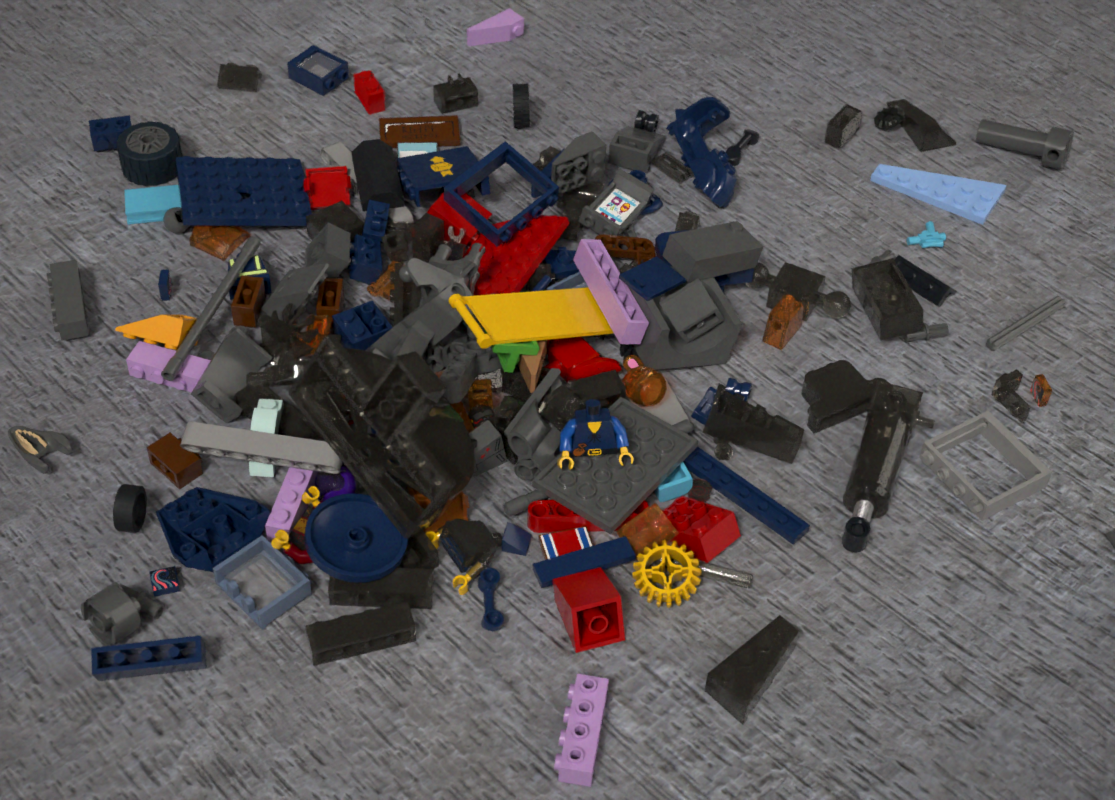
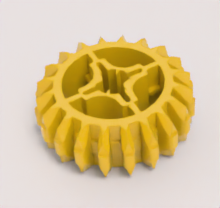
M665 539L662 541V546H658L654 541L652 543L653 549L645 546L644 554L639 553L637 555L639 562H634L633 569L636 571L632 573V578L636 580L634 586L640 589L639 595L641 597L648 595V603L656 599V606L658 607L661 606L662 602H666V606L670 608L672 601H675L676 605L680 606L681 598L686 601L690 600L689 593L695 594L697 591L695 586L700 585V578L698 576L701 575V569L697 568L699 560L692 559L694 557L693 551L685 553V544L677 548L675 540L671 546L667 545ZM670 558L680 562L682 565H675L671 562ZM658 559H662V561H661V563H660L659 565H657V566H652L651 569H648V567H649L654 561H656V560H658ZM665 565H667V571H669L670 575L668 582L664 574ZM686 578L682 585L672 589L673 583ZM649 580L661 584L663 589L655 587Z

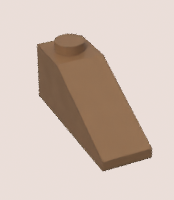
M547 340L537 341L539 346L537 355L520 354V360L517 363L530 393H533L537 388L547 352Z

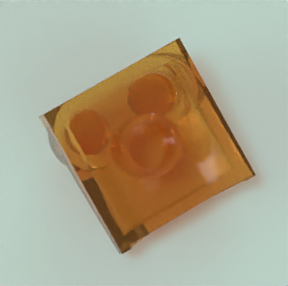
M196 225L193 228L189 241L191 246L225 261L234 250L251 236L250 233L239 226Z

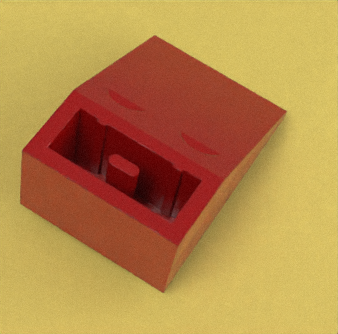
M685 496L675 499L672 504L660 511L649 521L652 527L671 542L675 540L677 547L680 548L685 544V553L693 551V558L706 563L710 562L741 536L733 511Z

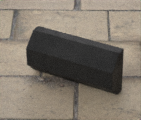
M380 139L362 141L352 151V161L362 211H367L369 200L390 204L389 209L404 207V198L392 147Z

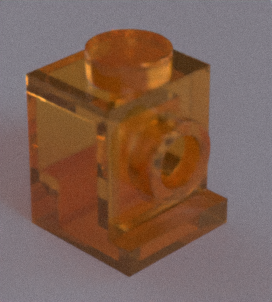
M491 379L474 380L469 388L470 413L483 412L486 409L493 410ZM487 389V392L474 393L473 391Z

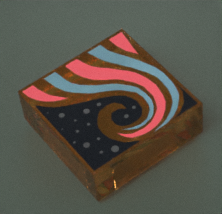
M1040 374L1035 375L1030 392L1038 406L1042 407L1047 405L1052 389L1045 376Z

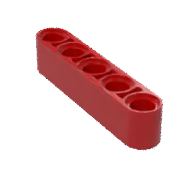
M537 500L531 502L528 506L527 526L535 533H555L586 527L587 532L604 531L555 500ZM644 500L614 531L643 529L647 522V502Z

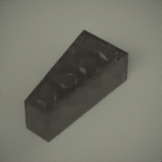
M719 383L710 404L702 433L792 464L801 446L804 429L779 415L773 417L768 414L763 406L757 404L755 407L744 401V396L738 393L733 395L725 391L726 387Z
M779 615L708 672L704 691L744 725L752 709L759 703L765 690L769 688L776 674L780 672L795 650L799 630Z

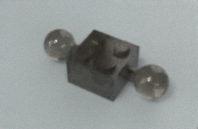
M757 262L752 282L744 283L751 289H761L765 285L769 286L766 307L770 309L775 308L779 312L781 299L786 295V300L782 302L781 313L803 321L808 320L816 304L822 305L825 313L835 319L846 316L851 308V301L846 293L842 291H832L827 295L822 293L826 276L787 262L784 263L777 276L770 275L768 268L763 263Z

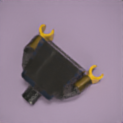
M459 518L446 521L445 525L440 527L437 533L429 531L423 537L428 551L438 549L440 541L459 571L467 573L465 576L458 575L453 579V588L459 584H464L458 590L460 595L468 592V582L471 579L476 580L480 576L481 571L486 570L495 559L497 548L502 546V535L499 532L490 533L481 521H466Z

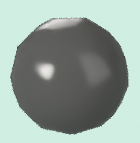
M181 207L170 208L164 214V225L172 233L185 232L190 226L183 225Z

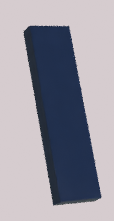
M624 536L534 563L532 569L541 588L553 585L552 579L599 567L602 570L634 561L636 554L627 537Z

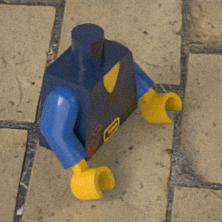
M587 400L586 409L576 410L573 419L567 422L560 433V452H562V456L557 461L558 467L562 469V461L568 459L569 470L573 468L574 461L569 457V453H571L572 457L618 454V449L621 451L619 455L620 464L623 466L621 458L624 455L630 456L632 464L633 456L627 449L629 442L625 427L617 417L610 416L609 409L600 408L599 400Z

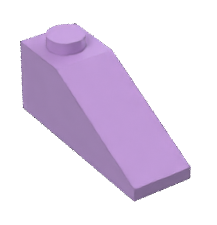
M509 8L468 28L467 45L475 46L510 41L524 34V18Z

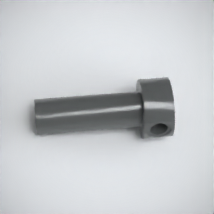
M982 119L977 130L976 142L1042 157V166L1062 170L1070 153L1074 132L1053 126L1048 134Z

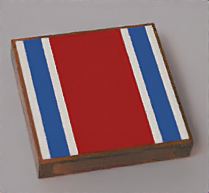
M587 526L539 535V543L545 560L593 546Z

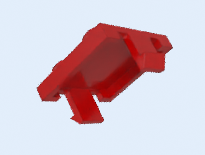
M347 166L305 169L306 179L303 180L304 192H307L311 210L351 207L349 195L351 178L348 176Z

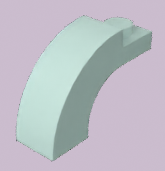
M259 399L257 408H254L250 430L278 434L284 407L283 400ZM249 461L250 476L274 477L277 465Z

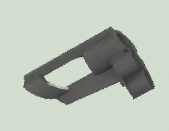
M556 368L550 369L504 431L505 435L508 436L510 448L518 456L514 472L524 481H530L532 478H535L556 458L554 453L560 444V433L567 422L573 419L574 412L578 410L572 393H566L560 381L561 371ZM549 389L552 401L558 408V412L550 423L546 424L539 413L538 403Z

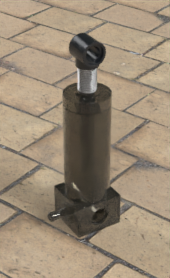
M879 380L876 382L862 437L843 495L844 505L853 513L852 518L845 525L842 537L843 547L850 552L857 553L865 549L870 534V519L880 518L887 513L912 429H915L916 425L931 429L934 426L935 421L933 419L919 416L920 411L918 409L923 392Z

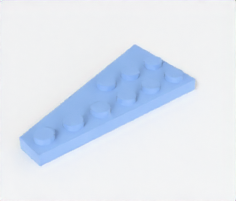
M884 164L878 165L870 179L872 182L982 225L998 203L1007 186Z

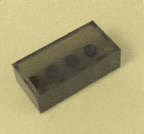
M893 258L851 268L852 289L881 341L924 330L923 308Z

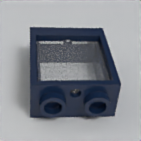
M312 45L287 62L289 79L322 96L349 78L347 61L315 45Z

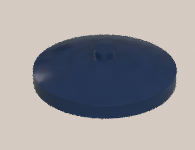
M342 494L323 501L312 511L306 523L304 541L309 557L323 572L336 579L361 583L383 578L398 567L406 551L408 535L402 518L387 503L368 495Z

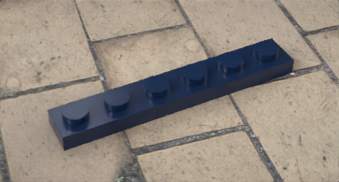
M697 447L683 461L690 472L794 545L809 531L810 525L701 448Z

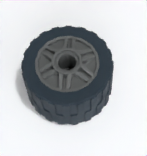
M141 122L130 126L119 135L116 143L121 170L127 180L137 185L158 186L175 179L177 176L176 157H182L179 135L173 127L161 122Z

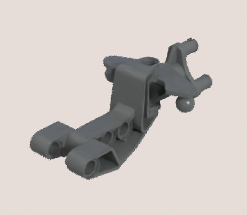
M474 243L468 255L455 261H447L452 250L449 246L441 244L435 256L431 257L428 263L417 258H411L406 262V265L400 268L399 277L406 283L414 281L417 287H421L424 298L420 299L419 307L363 352L354 372L353 378L369 391L372 390L374 392L382 382L394 391L392 395L394 399L390 408L406 421L415 416L428 393V389L420 383L427 346L433 347L461 322L465 323L456 308L451 307L448 300L453 294L473 296L474 287L480 278L478 272L480 260L486 251L483 246L479 252L482 246L480 243ZM466 304V305H465L466 308L469 310V312L471 313V315L473 316V318L476 320V322L478 323V325L481 327V329H482L483 332L485 333V331H484V329H483V326L481 325V323L478 321V319L476 318V316L473 314V312L471 311V309H470V308L468 307V305ZM467 325V334L469 338L477 340V338Z

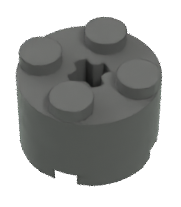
M117 582L108 585L81 604V614L84 621L89 619L93 625L89 630L104 645H115L141 626L138 613L141 610L139 602L134 597L129 598Z

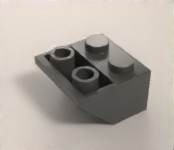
M699 278L659 302L685 343L690 342L725 320Z

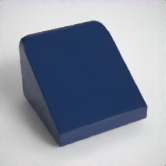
M507 522L502 538V551L526 556L532 535L513 523Z

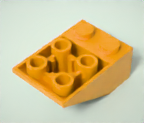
M162 314L115 328V331L123 332V337L143 338L146 343L156 345L162 343L165 344V348L178 350L198 318L183 314Z

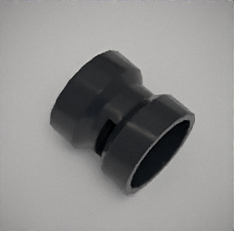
M639 110L634 128L655 133L659 122V115L653 113L649 115L646 111Z

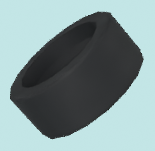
M123 484L118 489L113 507V523L117 531L137 533L142 528L147 507V495L143 486Z

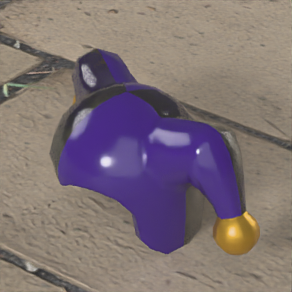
M341 466L340 473L338 474L317 472L315 487L320 492L317 499L325 501L342 494H355L357 487L355 476L345 466Z

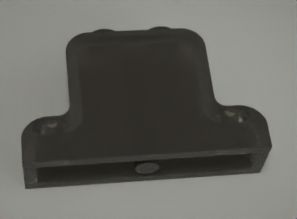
M839 360L819 369L811 370L804 377L801 392L802 397L810 405L807 411L809 414L807 426L815 434L889 403L893 387L883 378L866 380L846 360Z

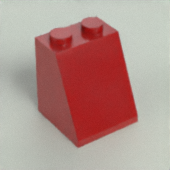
M444 192L433 203L417 228L420 233L463 250L469 243L472 245L480 236L478 234L479 231L444 201ZM465 193L461 196L486 220H489L492 215L491 212Z
M601 567L552 579L555 603L576 653L625 641L621 595Z

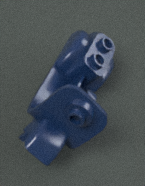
M705 97L686 109H675L676 120L670 123L666 129L671 136L675 135L683 152L681 159L686 162L684 166L688 169L691 168L695 176L693 184L696 185L695 188L701 189L718 206L726 208L734 194L737 180L735 173L737 171L729 163L728 160L730 158L727 153L716 148L710 152L703 137L711 129L726 121L730 117V110L718 99Z

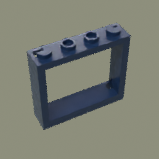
M505 141L445 186L444 201L498 247L503 242H508L518 230H523L533 218H538L547 207H552L558 201L559 186ZM504 163H507L543 195L500 229H497L462 199L461 196Z

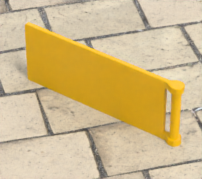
M589 287L477 296L453 294L448 300L451 307L456 308L475 335L477 344L481 349H486L495 344L614 334ZM466 304H467L468 307L471 309V311L473 312V314L476 316V318L478 319V321L481 323V325L483 326V328L486 330V332H487L488 334H485V333L483 332V330H482L481 327L478 325V323L476 322V320L473 318V316L471 315V313L469 312V310L466 308V306H465Z

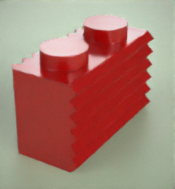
M368 70L354 74V92L367 113L371 115L385 111V90L380 86L372 71Z

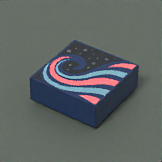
M169 270L160 271L158 287L162 301H170L172 282Z
M175 566L149 571L154 597L180 591Z

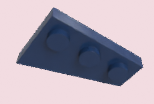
M558 247V250H550L543 259V263L552 280L567 278L579 272L573 261L577 250H566V247Z

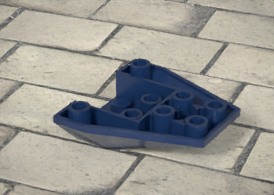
M196 487L188 490L183 496L173 502L167 503L156 512L173 557L188 568L213 572L215 566L262 535L270 511L256 500Z

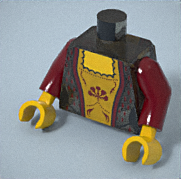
M315 486L308 488L309 493L313 497H310L307 492L302 494V501L306 504L312 503L313 507L306 509L289 535L284 530H278L274 534L276 538L271 541L274 549L283 548L284 553L299 564L314 563L307 553L304 535L310 514L323 502L317 499L320 492Z

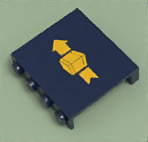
M464 146L397 158L396 167L400 184L404 185L405 192L409 194L410 200H413L416 206L420 207L419 191L447 186L476 164L478 160L469 147ZM489 176L475 185L482 196L490 194Z

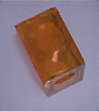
M784 295L768 316L762 341L782 350L802 326L804 305L796 301L794 296Z

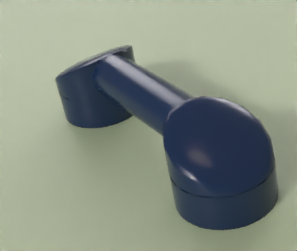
M490 567L484 568L478 578V587L483 593L485 610L481 626L488 631H498L502 627L504 617L499 611L495 610L493 592L499 583L500 574L496 569Z

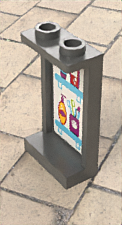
M619 169L612 183L590 206L586 205L583 208L578 222L600 235L621 236L650 203L655 189L624 170Z

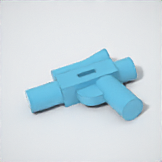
M931 221L925 224L926 230L922 231L921 234L907 237V245L919 244L921 248H943V241L946 240V234L935 232L934 223Z

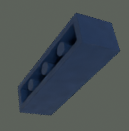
M201 635L91 648L92 675L98 681L207 668L205 642Z

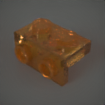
M653 503L645 508L643 512L625 523L616 532L620 538L627 537L636 554V560L639 553L644 554L645 546L653 549L652 543L654 541L658 546H662L664 539L668 542L679 534L657 503Z

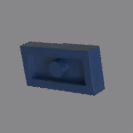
M369 200L362 236L383 242L390 204Z

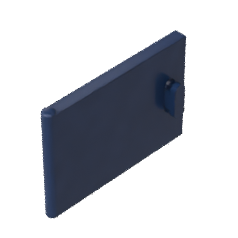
M657 256L620 274L618 277L646 301H650L687 281L686 278Z

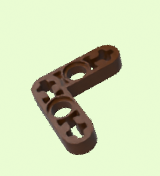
M601 234L594 239L602 241L610 257L634 259L635 267L655 257L654 244L646 238ZM624 244L628 247V249L623 250L619 248L618 245Z

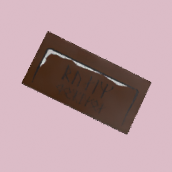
M458 115L379 118L380 140L392 148H397V143L437 142V147L460 146Z

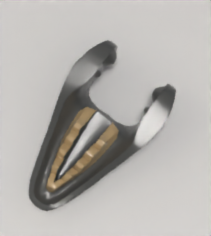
M14 426L8 431L12 444L24 460L43 474L49 471L47 463L40 460L44 455L57 450L66 455L73 453L69 441L60 433L39 431L23 426Z

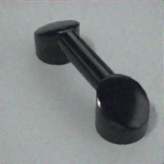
M745 129L743 137L737 144L730 146L726 150L730 158L728 161L732 166L740 164L741 150L746 144L755 145L758 143V132Z

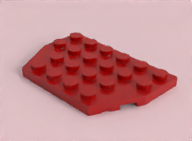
M540 215L538 218H533L528 222L523 230H518L514 233L508 242H503L498 247L480 233V236L473 244H482L479 252L483 246L486 251L480 260V267L478 269L480 278L474 287L473 296L520 292L570 224L568 218L556 215ZM510 220L495 223L492 225L497 229H500ZM472 245L469 247V249L466 251V253L462 256V258H464L466 255L469 254Z

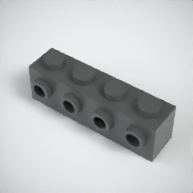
M77 259L50 264L51 273H47L49 287H53L49 288L51 302H55L51 303L53 317L56 316L55 319H52L54 331L60 333L61 340L89 336Z

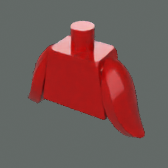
M582 337L551 339L548 347L549 364L543 367L545 375H547L551 368L559 369L561 371L560 376L566 382L574 380L589 382L622 370L618 361L607 357H600V354Z

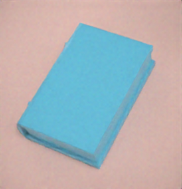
M178 185L124 190L125 214L128 225L163 221L164 214L168 209L181 207Z

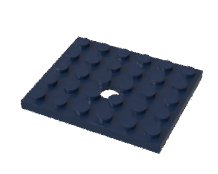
M176 157L183 225H313L307 192H304V175L300 159H275L271 157ZM239 193H249L251 195L250 198L243 199Z

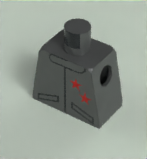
M489 420L485 421L457 443L460 455L452 459L450 465L456 473L467 468L473 476H478L507 462L501 434Z

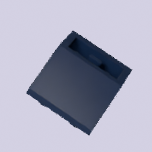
M373 301L332 316L334 336L354 363L360 361L363 352L393 328Z

